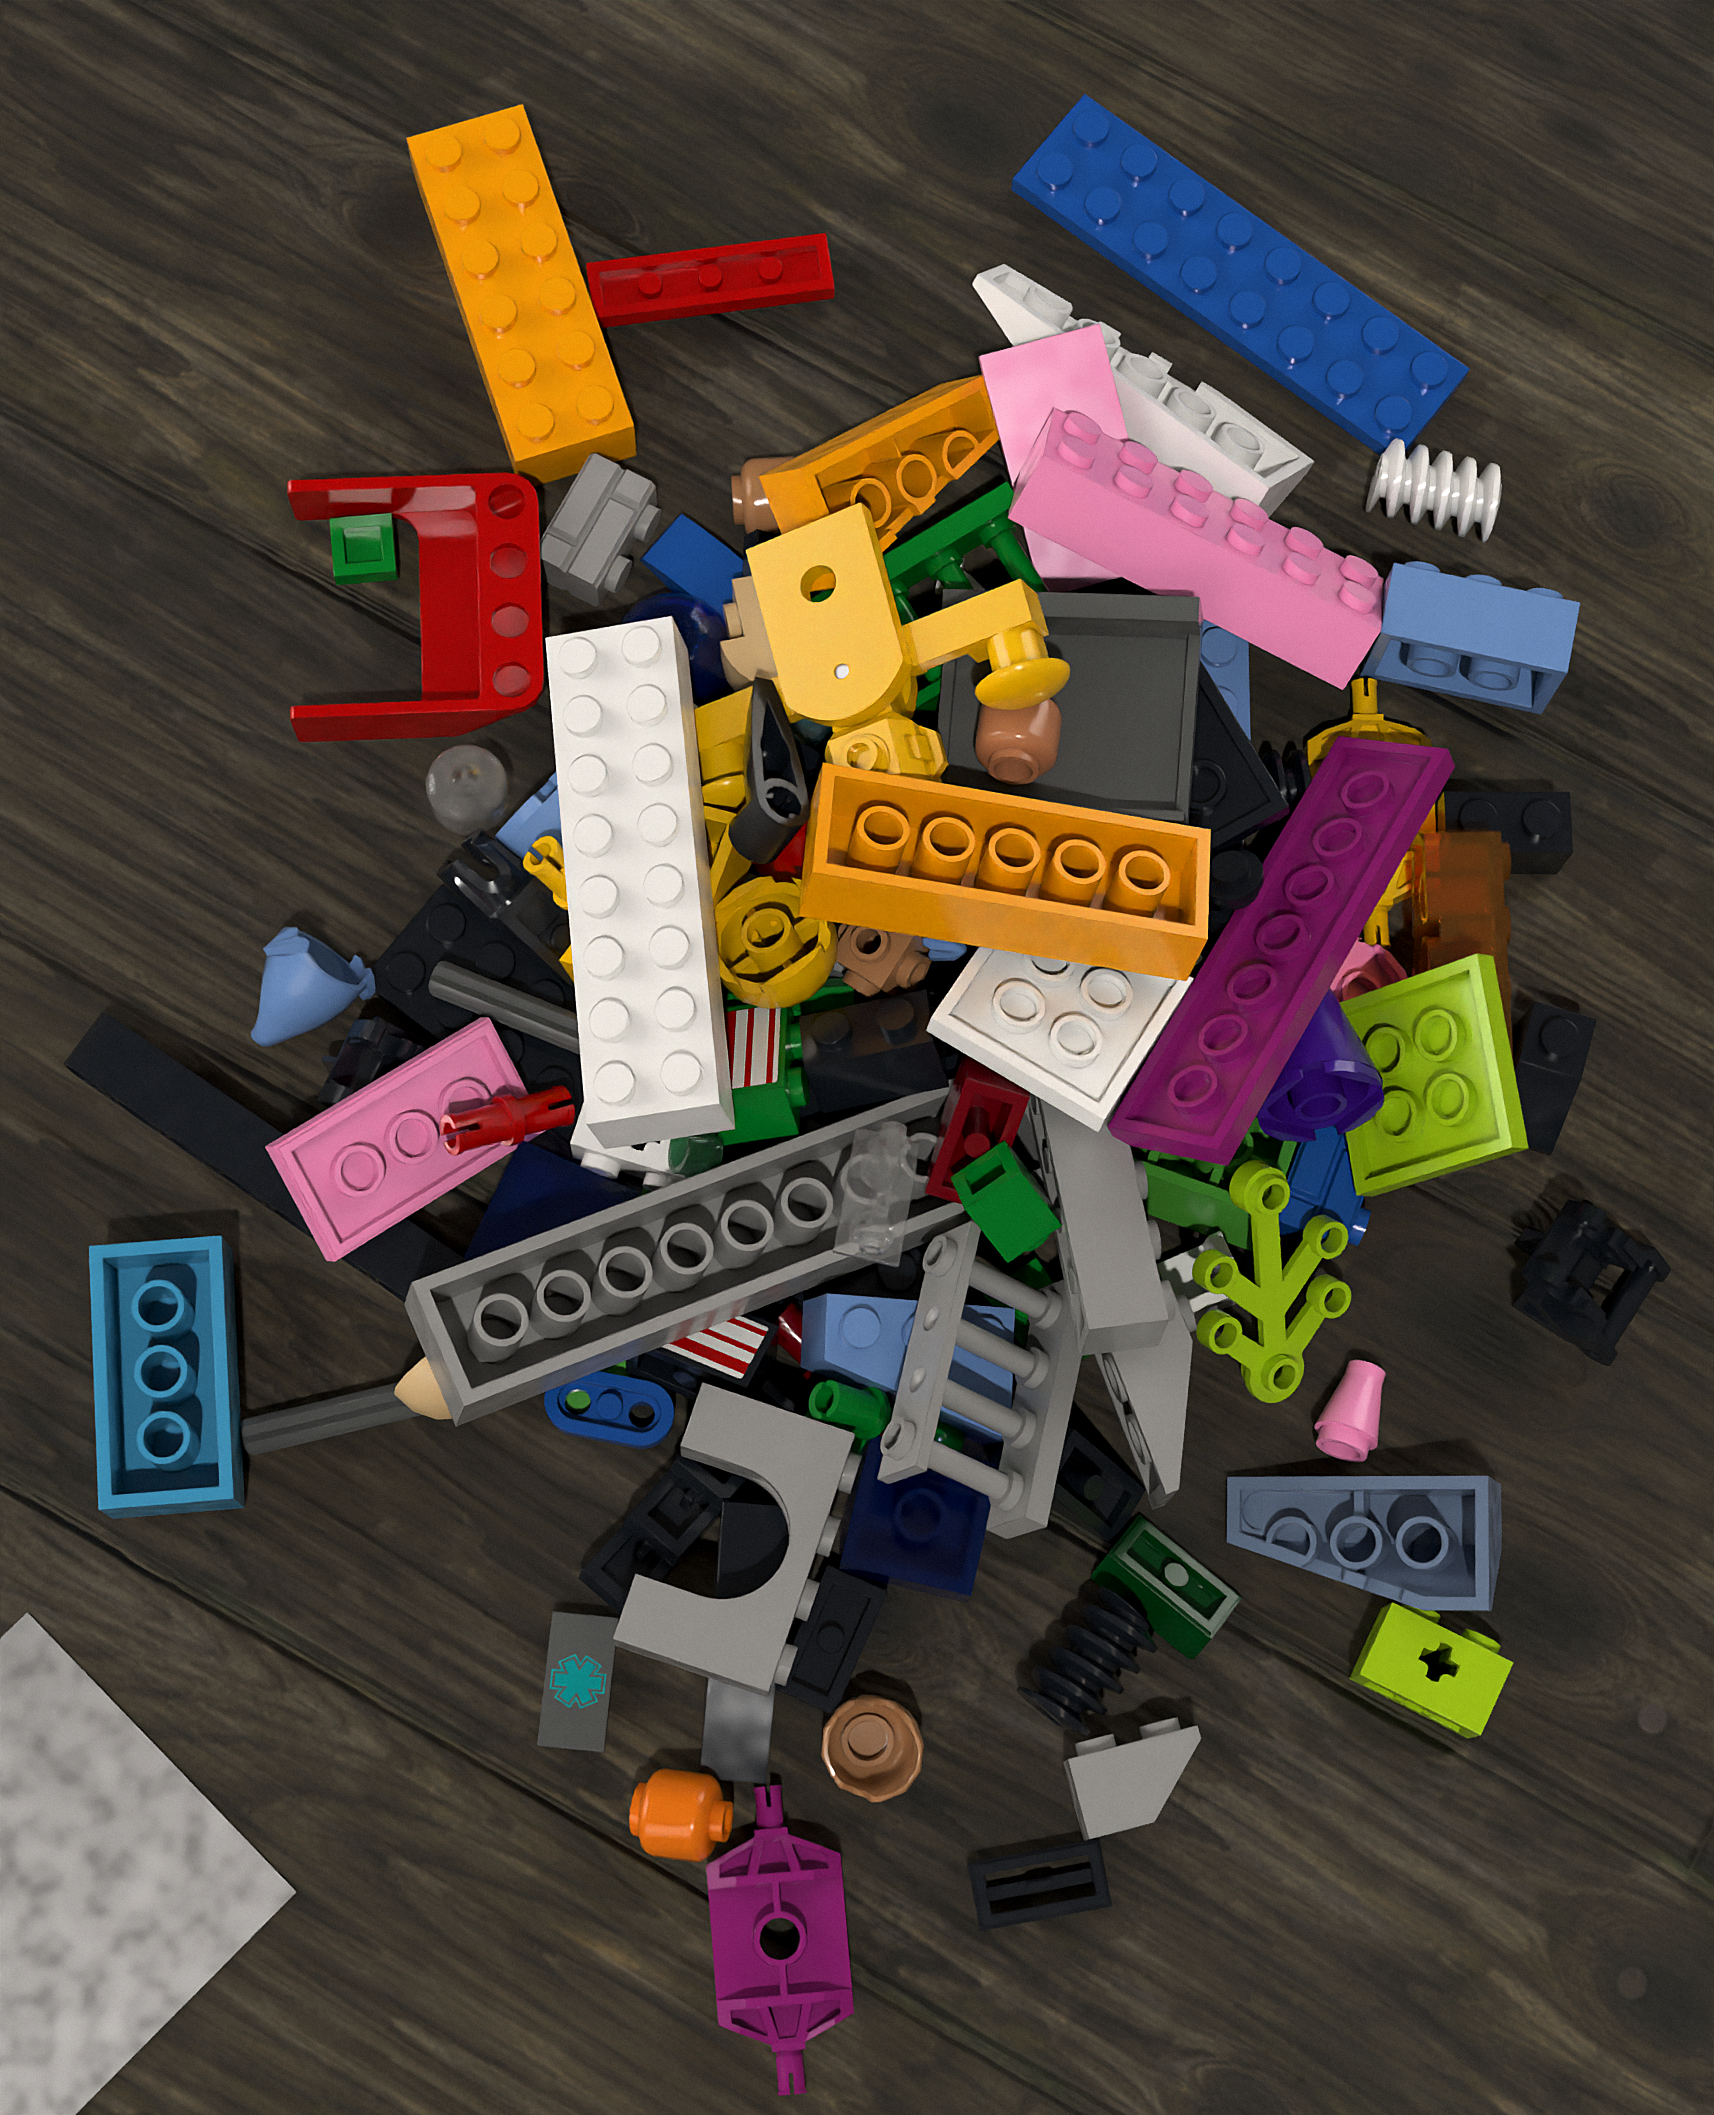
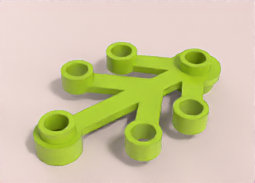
M1251 1160L1242 1164L1233 1174L1230 1181L1229 1194L1231 1201L1236 1207L1251 1215L1255 1284L1238 1272V1265L1234 1259L1216 1249L1206 1250L1196 1258L1192 1268V1276L1194 1281L1213 1294H1224L1256 1317L1258 1320L1259 1341L1254 1342L1244 1336L1240 1322L1219 1309L1211 1310L1202 1316L1197 1325L1196 1335L1198 1341L1213 1352L1228 1354L1241 1363L1242 1378L1248 1391L1254 1397L1265 1403H1277L1289 1397L1300 1384L1304 1373L1302 1352L1325 1317L1330 1319L1337 1318L1345 1313L1350 1305L1351 1290L1349 1286L1331 1275H1320L1310 1283L1307 1289V1302L1287 1330L1285 1328V1314L1321 1259H1333L1343 1252L1348 1242V1231L1342 1223L1327 1215L1313 1217L1304 1228L1303 1240L1282 1270L1279 1213L1289 1202L1290 1188L1283 1172L1263 1161ZM1330 1229L1327 1240L1321 1244L1324 1233ZM1220 1264L1218 1274L1210 1280L1212 1270ZM1333 1289L1331 1298L1324 1304L1326 1295ZM1224 1324L1222 1334L1215 1339L1217 1329Z

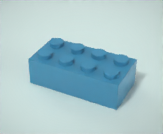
M222 1236L89 1246L98 1510L112 1519L245 1508L232 1248Z

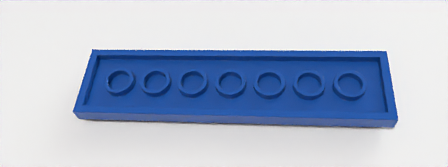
M1086 94L1081 97L1012 179L1011 190L1380 456L1395 438L1404 441L1406 454L1463 383L1470 368Z

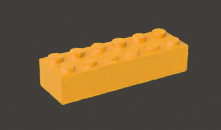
M523 104L406 138L413 173L514 473L529 480L532 486L535 487L578 474L590 453H596L612 462L637 456L634 424Z
M823 763L810 802L798 916L1187 981L1208 940L1211 830Z

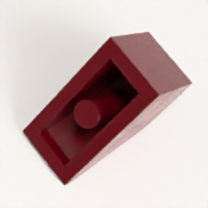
M963 1054L945 1103L924 1193L962 1204L950 1177L1003 1140L1012 1147L1030 1099V1092L970 1056Z

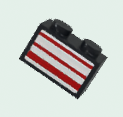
M753 1310L626 1360V1372L654 1382L661 1387L695 1401L702 1382L756 1400L777 1360L779 1326L770 1323L766 1317Z

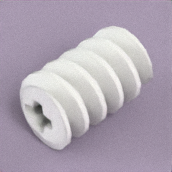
M1395 438L1386 451L1381 454L1376 466L1367 498L1366 512L1369 513L1381 497L1386 499L1387 518L1393 519L1402 505L1408 504L1410 506V521L1414 525L1418 524L1427 510L1433 511L1434 530L1438 531L1442 530L1451 516L1457 517L1458 536L1465 537L1474 522L1481 523L1482 542L1485 543L1492 531L1500 504L1502 491L1500 467L1498 464L1490 463L1478 478L1476 460L1467 456L1454 472L1452 454L1444 450L1437 456L1432 465H1429L1428 448L1421 444L1406 459L1404 441Z

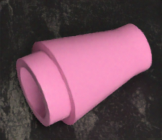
M1351 1360L1348 1362L1343 1378L1314 1426L1319 1434L1316 1445L1321 1451L1341 1460L1363 1462L1366 1460L1369 1450L1377 1447L1381 1393L1386 1375L1382 1368L1362 1360Z

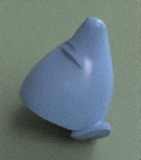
M283 927L268 945L263 948L267 957L262 975L259 1014L251 1031V1038L263 1047H270L297 1035L318 1029L331 1022L348 1009L358 996L362 1000L370 999L373 996L376 988L375 978L371 969L366 968L362 959L357 955H354L349 963L326 944L298 930L297 927Z

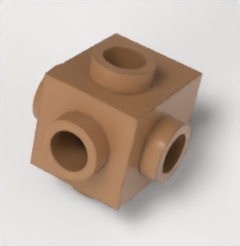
M841 924L837 931L838 952L836 962L847 970L841 981L872 1001L876 999L880 992L888 997L913 992L925 978L932 962L927 957L930 949L923 946V938L920 936Z

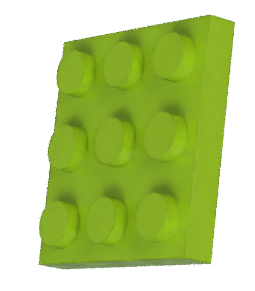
M1477 953L1339 1003L1382 1077V1090L1385 1097L1383 1106L1370 1120L1352 1131L1346 1132L1356 1196L1373 1197L1529 1149L1492 955Z

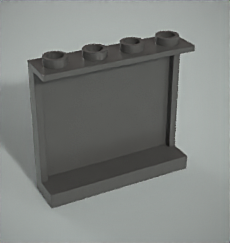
M943 589L941 610L990 590ZM1036 592L1049 633L1048 636L1043 637L1049 658L1066 661L1070 666V677L1065 686L1050 698L1058 705L1062 714L1056 763L1046 774L1039 776L1028 784L1013 785L996 780L979 763L975 755L974 749L982 705L975 695V688L982 679L993 673L989 659L978 663L966 654L943 664L937 732L941 735L948 765L940 776L942 783L1189 826L1204 620L1200 597Z

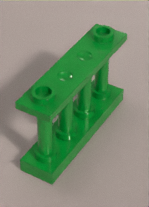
M1008 482L1003 483L883 556L902 626L919 619L906 598L910 594L908 589L925 578L930 577L933 581L939 580L944 589L974 590L960 565L963 563V555L982 544L985 548H993L1013 581L1021 579L1035 592H1050L1014 536V532L1017 529L1015 524L1017 523L1008 519L1014 492ZM834 589L825 590L812 598L811 601L822 602L831 596ZM943 664L923 673L930 685L917 693L916 708L911 719L917 725L939 711Z

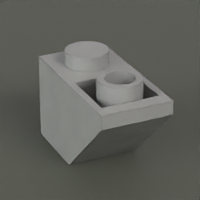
M1178 1717L1139 1727L1142 1740L1116 1746L1114 1735L1110 1734L1075 1744L1078 1757L1067 1759L1063 1762L1083 1841L1155 1822L1201 1740L1198 1725L1181 1729Z

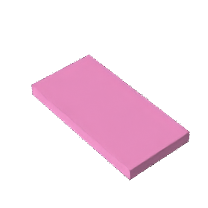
M1100 323L978 356L1013 492H1015L1020 470L1054 408L1067 415L1072 412L1083 414L1094 420L1101 427L1102 433L1123 444L1129 441ZM1021 525L1030 561L1050 592L1064 593L1121 577Z
M480 1017L268 1144L265 1148L326 1261L335 1262L544 1131L525 1135V1139L521 1144L505 1147L499 1142L465 1151L456 1156H452L446 1150L443 1142L455 1139L456 1135L466 1133L467 1131L462 1130L441 1136L440 1120L443 1115L455 1114L490 1105L491 1100L495 1096L511 1094L515 1098L529 1095L490 1018Z

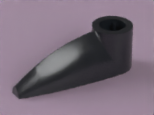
M755 677L748 708L744 740L743 781L746 804L729 825L728 836L733 847L744 858L757 864H768L778 858L810 816V805L796 744L773 680Z

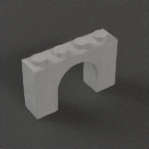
M702 1382L680 1445L681 1456L745 1477L766 1489L777 1501L786 1519L789 1534L787 1553L781 1566L767 1583L749 1594L731 1599L703 1597L635 1574L613 1637L614 1645L768 1698L773 1682L786 1686L798 1647L786 1643L794 1618L804 1621L808 1620L820 1585L819 1582L808 1579L816 1553L826 1557L830 1555L841 1519L829 1514L837 1490L850 1494L862 1459V1455L850 1452L855 1433Z

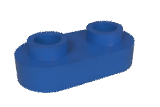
M601 1371L546 1391L544 1397L547 1415L551 1423L559 1431L571 1436L637 1449L651 1448L663 1442L670 1434L675 1420L673 1402L669 1394L658 1384ZM576 1391L586 1393L591 1399L589 1409L581 1415H574L566 1409L568 1396ZM640 1405L650 1407L655 1413L653 1422L643 1428L634 1426L630 1421L632 1410Z

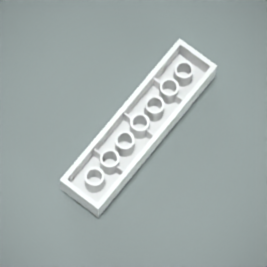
M672 616L546 637L586 1125L604 1149L735 1129L688 649Z

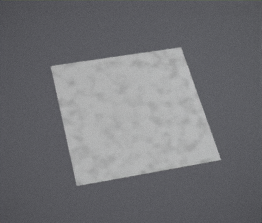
M27 1612L0 1638V2115H76L273 1917L296 1891Z

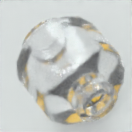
M474 745L454 746L442 752L429 768L426 776V795L436 820L446 829L466 836L480 828L485 832L491 830L504 818L510 803L508 778L500 760L487 749Z

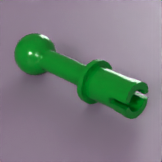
M834 1380L818 1383L813 1388L809 1398V1410L813 1418L847 1427L852 1433H855V1437L863 1440L874 1439L881 1432H884L891 1422L894 1407L890 1406L888 1396L881 1389L866 1387L860 1390ZM938 1421L934 1440L960 1452L965 1443V1433L951 1425Z

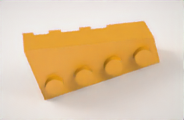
M983 375L941 383L758 476L781 534L783 535L861 502L871 512L881 552L883 553L897 539L895 534L914 516L922 515L936 501L934 498L936 494L950 481L958 480L999 440ZM826 573L819 576L812 584L810 592L835 589V574Z

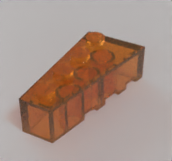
M1489 828L1419 830L1412 842V976L1477 953L1492 955L1513 1060L1510 1008L1511 980L1508 971L1507 945L1511 938V916L1509 908L1505 906L1504 881L1509 880L1511 873L1509 844L1501 842V831Z

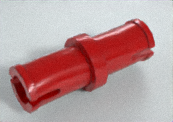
M557 1085L548 1090L517 1098L511 1094L495 1096L491 1100L490 1105L455 1114H445L440 1120L441 1136L462 1130L467 1132L455 1136V1139L447 1140L443 1144L452 1156L499 1142L505 1147L521 1144L525 1139V1135L559 1126H570L575 1118L574 1104L554 1110H549V1108L559 1105L558 1102L569 1100L572 1097L563 1085Z

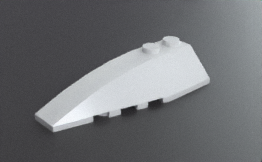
M1002 264L977 274L972 285L1013 346L1100 323L1129 441L1147 447L1157 456L1158 462L1179 473L1182 470L1195 472L1208 480L1213 486L1214 491L1233 501H1236V499L1249 500L1260 506L1267 513L1268 517L1284 501L1315 462L1206 383L1201 381L1195 391L1168 375L1167 373L1172 363L1153 352L1147 358L1124 349L1120 346L1119 336L1121 333L1101 321L1098 323L1090 319H1079L1077 321L1070 317L1073 310L1071 303L1009 266Z

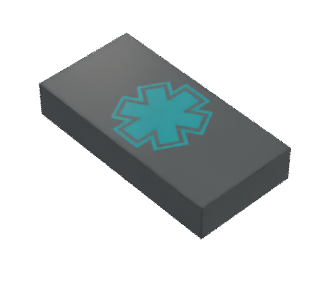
M552 1612L537 1741L538 1747L605 1753L616 1655L613 1637L619 1623V1618Z

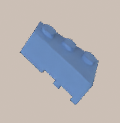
M828 1293L803 1301L800 1367L856 1389L862 1390L866 1387L881 1389L888 1396L889 1402L895 1404L918 1301ZM964 1304L962 1319L1014 1344L1015 1308ZM955 1345L948 1379L1012 1409L1013 1373ZM941 1406L938 1421L961 1430L965 1433L967 1439L981 1445L1003 1442L1002 1434Z

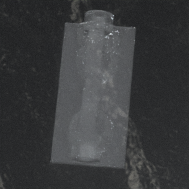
M885 1121L881 1123L880 1131L878 1132L861 1128L855 1129L833 1253L898 1268L920 1142L912 1141L906 1136L907 1127L898 1122Z

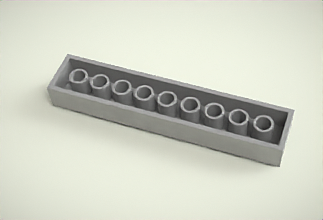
M954 1079L949 1080V1087L903 1097L411 1282L404 1306L455 1426L462 1425L932 1241L933 1237L970 1221L974 1222L962 1204L924 1193L945 1103ZM1027 1106L1011 1148L1045 1191Z

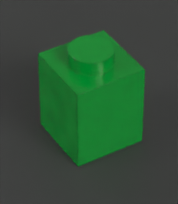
M1005 1140L950 1177L964 1209L1007 1263L1023 1252H1029L1041 1246L1052 1232L1062 1226L1047 1193Z

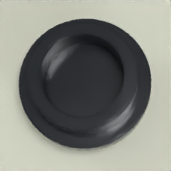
M1240 848L1224 849L1211 855L1209 900L1216 906L1226 910L1242 909L1254 902L1264 883V871L1260 859L1252 852Z

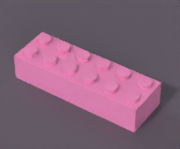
M1054 408L1020 470L1008 519L1158 596L1200 597L1203 619L1344 690L1382 629L1383 578L1378 576L1377 570L1371 564L1352 555L1343 558L1324 548L1321 540L1305 529L1292 527L1289 530L1270 520L1267 513L1260 506L1249 500H1231L1214 491L1211 483L1195 472L1182 470L1179 473L1158 462L1157 456L1139 443L1127 441L1123 444L1102 433L1101 427L1094 420L1083 414L1072 412L1067 415Z

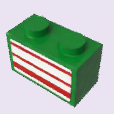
M746 1004L723 1008L735 1129L718 1132L722 1146L799 1134L800 1107L809 1105L810 1094L806 1072L802 1067L803 1053L800 1024L795 1023L791 1007L765 1009Z

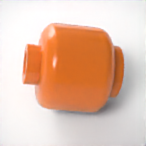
M662 1768L653 1773L648 1782H640L634 1791L629 1815L630 1831L633 1836L639 1837L644 1851L654 1857L695 1863L701 1862L711 1855L717 1841L726 1842L732 1829L733 1804L731 1801L723 1800L720 1783L712 1775Z

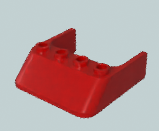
M513 473L311 479L290 480L287 482V495L297 520H330L329 518L391 513L393 518L401 519L410 524L419 539L421 700L291 706L290 721L299 742L456 737L522 713L537 703L542 695L544 686L540 524L536 490L529 480Z

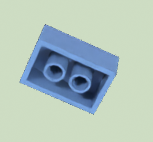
M1413 561L1407 562L1404 565L1394 563L1383 586L1382 629L1363 659L1360 676L1542 714L1568 673L1580 602L1566 600L1562 594L1551 589L1532 588L1524 591L1502 586L1499 580L1486 575H1470L1463 578L1440 573L1439 568L1425 562Z

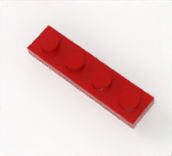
M826 233L586 263L591 303L600 328L834 299L835 294Z

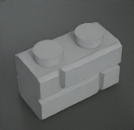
M590 453L540 539L541 580L561 590H567L571 595L595 607L600 606L608 591L614 594L619 593L632 568L633 562L627 558L637 540L644 543L649 541L661 517L662 510L656 507L657 494L656 486L653 482L628 469H621L618 464L596 453Z

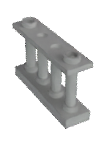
M970 1221L933 1237L924 1254L923 1269L925 1275L891 1422L886 1427L881 1439L880 1449L883 1457L877 1479L890 1484L925 1472L927 1468H930L989 1496L991 1507L986 1530L1009 1539L1047 1527L1082 1356L1079 1354L1064 1279L1036 1290L976 1260L975 1254L981 1229L976 1223ZM968 1285L1028 1315L1030 1325L1025 1349L961 1318ZM955 1345L1015 1374L1017 1386L1012 1409L948 1379ZM941 1406L1002 1434L1004 1447L999 1470L934 1440Z

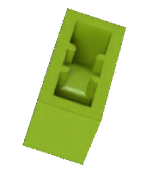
M1394 1602L1382 1607L1349 1679L1468 1739L1480 1736L1514 1662L1498 1655L1501 1646L1478 1632L1464 1629L1460 1636L1438 1625L1441 1616L1435 1611H1424L1403 1603L1400 1606ZM1437 1650L1441 1653L1438 1664L1448 1671L1447 1674H1441L1429 1679L1426 1677L1428 1665L1419 1660V1657Z

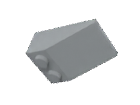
M1173 1292L1175 1317L1173 1321H1168L1159 1346L1093 1354L1143 1487L1146 1489L1145 1492L1152 1510L1164 1506L1179 1490L1193 1344L1190 1332L1197 1330L1194 1313L1184 1293L1175 1295Z

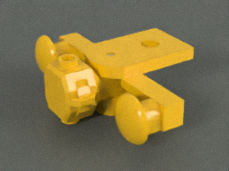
M861 502L746 550L778 676L769 680H773L789 725L802 719H807L820 725L832 727L834 734L828 740L824 754L826 763L942 783L940 776L946 769L948 760L941 735L934 730L919 726L911 720L915 712L918 693L916 676L966 654L978 663L989 659L993 673L978 683L975 688V695L983 705L997 710H1019L1045 702L1056 695L1065 686L1070 677V666L1066 661L1049 658L1043 638L1048 636L1049 633L1038 594L1021 579L902 626L870 510ZM834 573L836 586L831 596L822 602H812L810 590L814 581L823 574ZM753 686L694 709L704 806L738 814L746 804L743 781L744 740Z

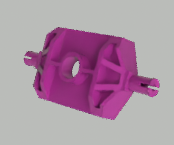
M782 1785L770 1786L771 1807H767L765 1786L753 1788L758 1830H754L755 1837L706 1865L718 2025L771 2045L772 2052H776L778 2096L790 2095L789 2073L793 2074L794 2094L807 2093L802 2049H806L805 2042L854 2013L841 1855L836 1851L788 1834V1827H783ZM776 1918H784L791 1921L797 1927L800 1935V1943L796 1952L783 1960H776L767 1956L760 1945V1932L764 1925Z

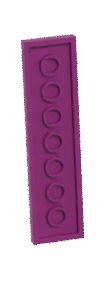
M1342 736L1337 737L1262 864L1264 883L1257 898L1247 907L1234 911L1107 1126L1113 1137L1134 1147L1225 1166L1229 1165L1454 770L1455 764L1448 749Z

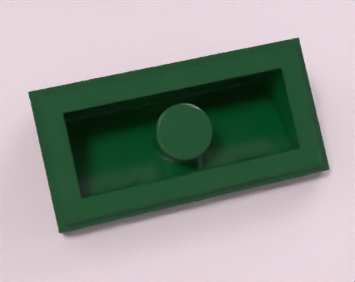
M1141 1515L1134 1520L1091 1574V1579L1098 1586L1106 1587L1119 1595L1142 1615L1153 1631L1189 1659H1194L1210 1642L1242 1599V1597Z

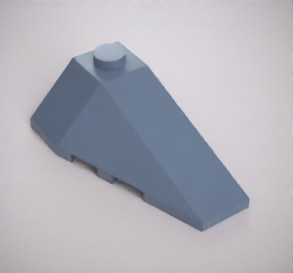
M1489 1476L1227 1477V1543L1424 1611H1491L1502 1552L1501 1484Z

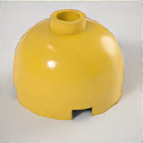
M772 876L758 877L734 888L715 907L714 918L721 983L744 1003L765 1009L793 1007L810 999L826 984L835 966L838 952V934L835 924L830 921L798 916L802 882L800 879L792 878L795 883L793 884L789 882L776 883Z

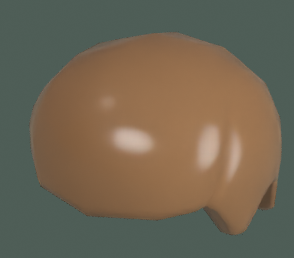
M862 1694L858 1698L852 1697L839 1705L823 1728L821 1757L831 1778L834 1779V1782L840 1789L864 1797L871 1803H879L905 1793L921 1772L924 1742L918 1723L906 1708L896 1701L878 1695Z

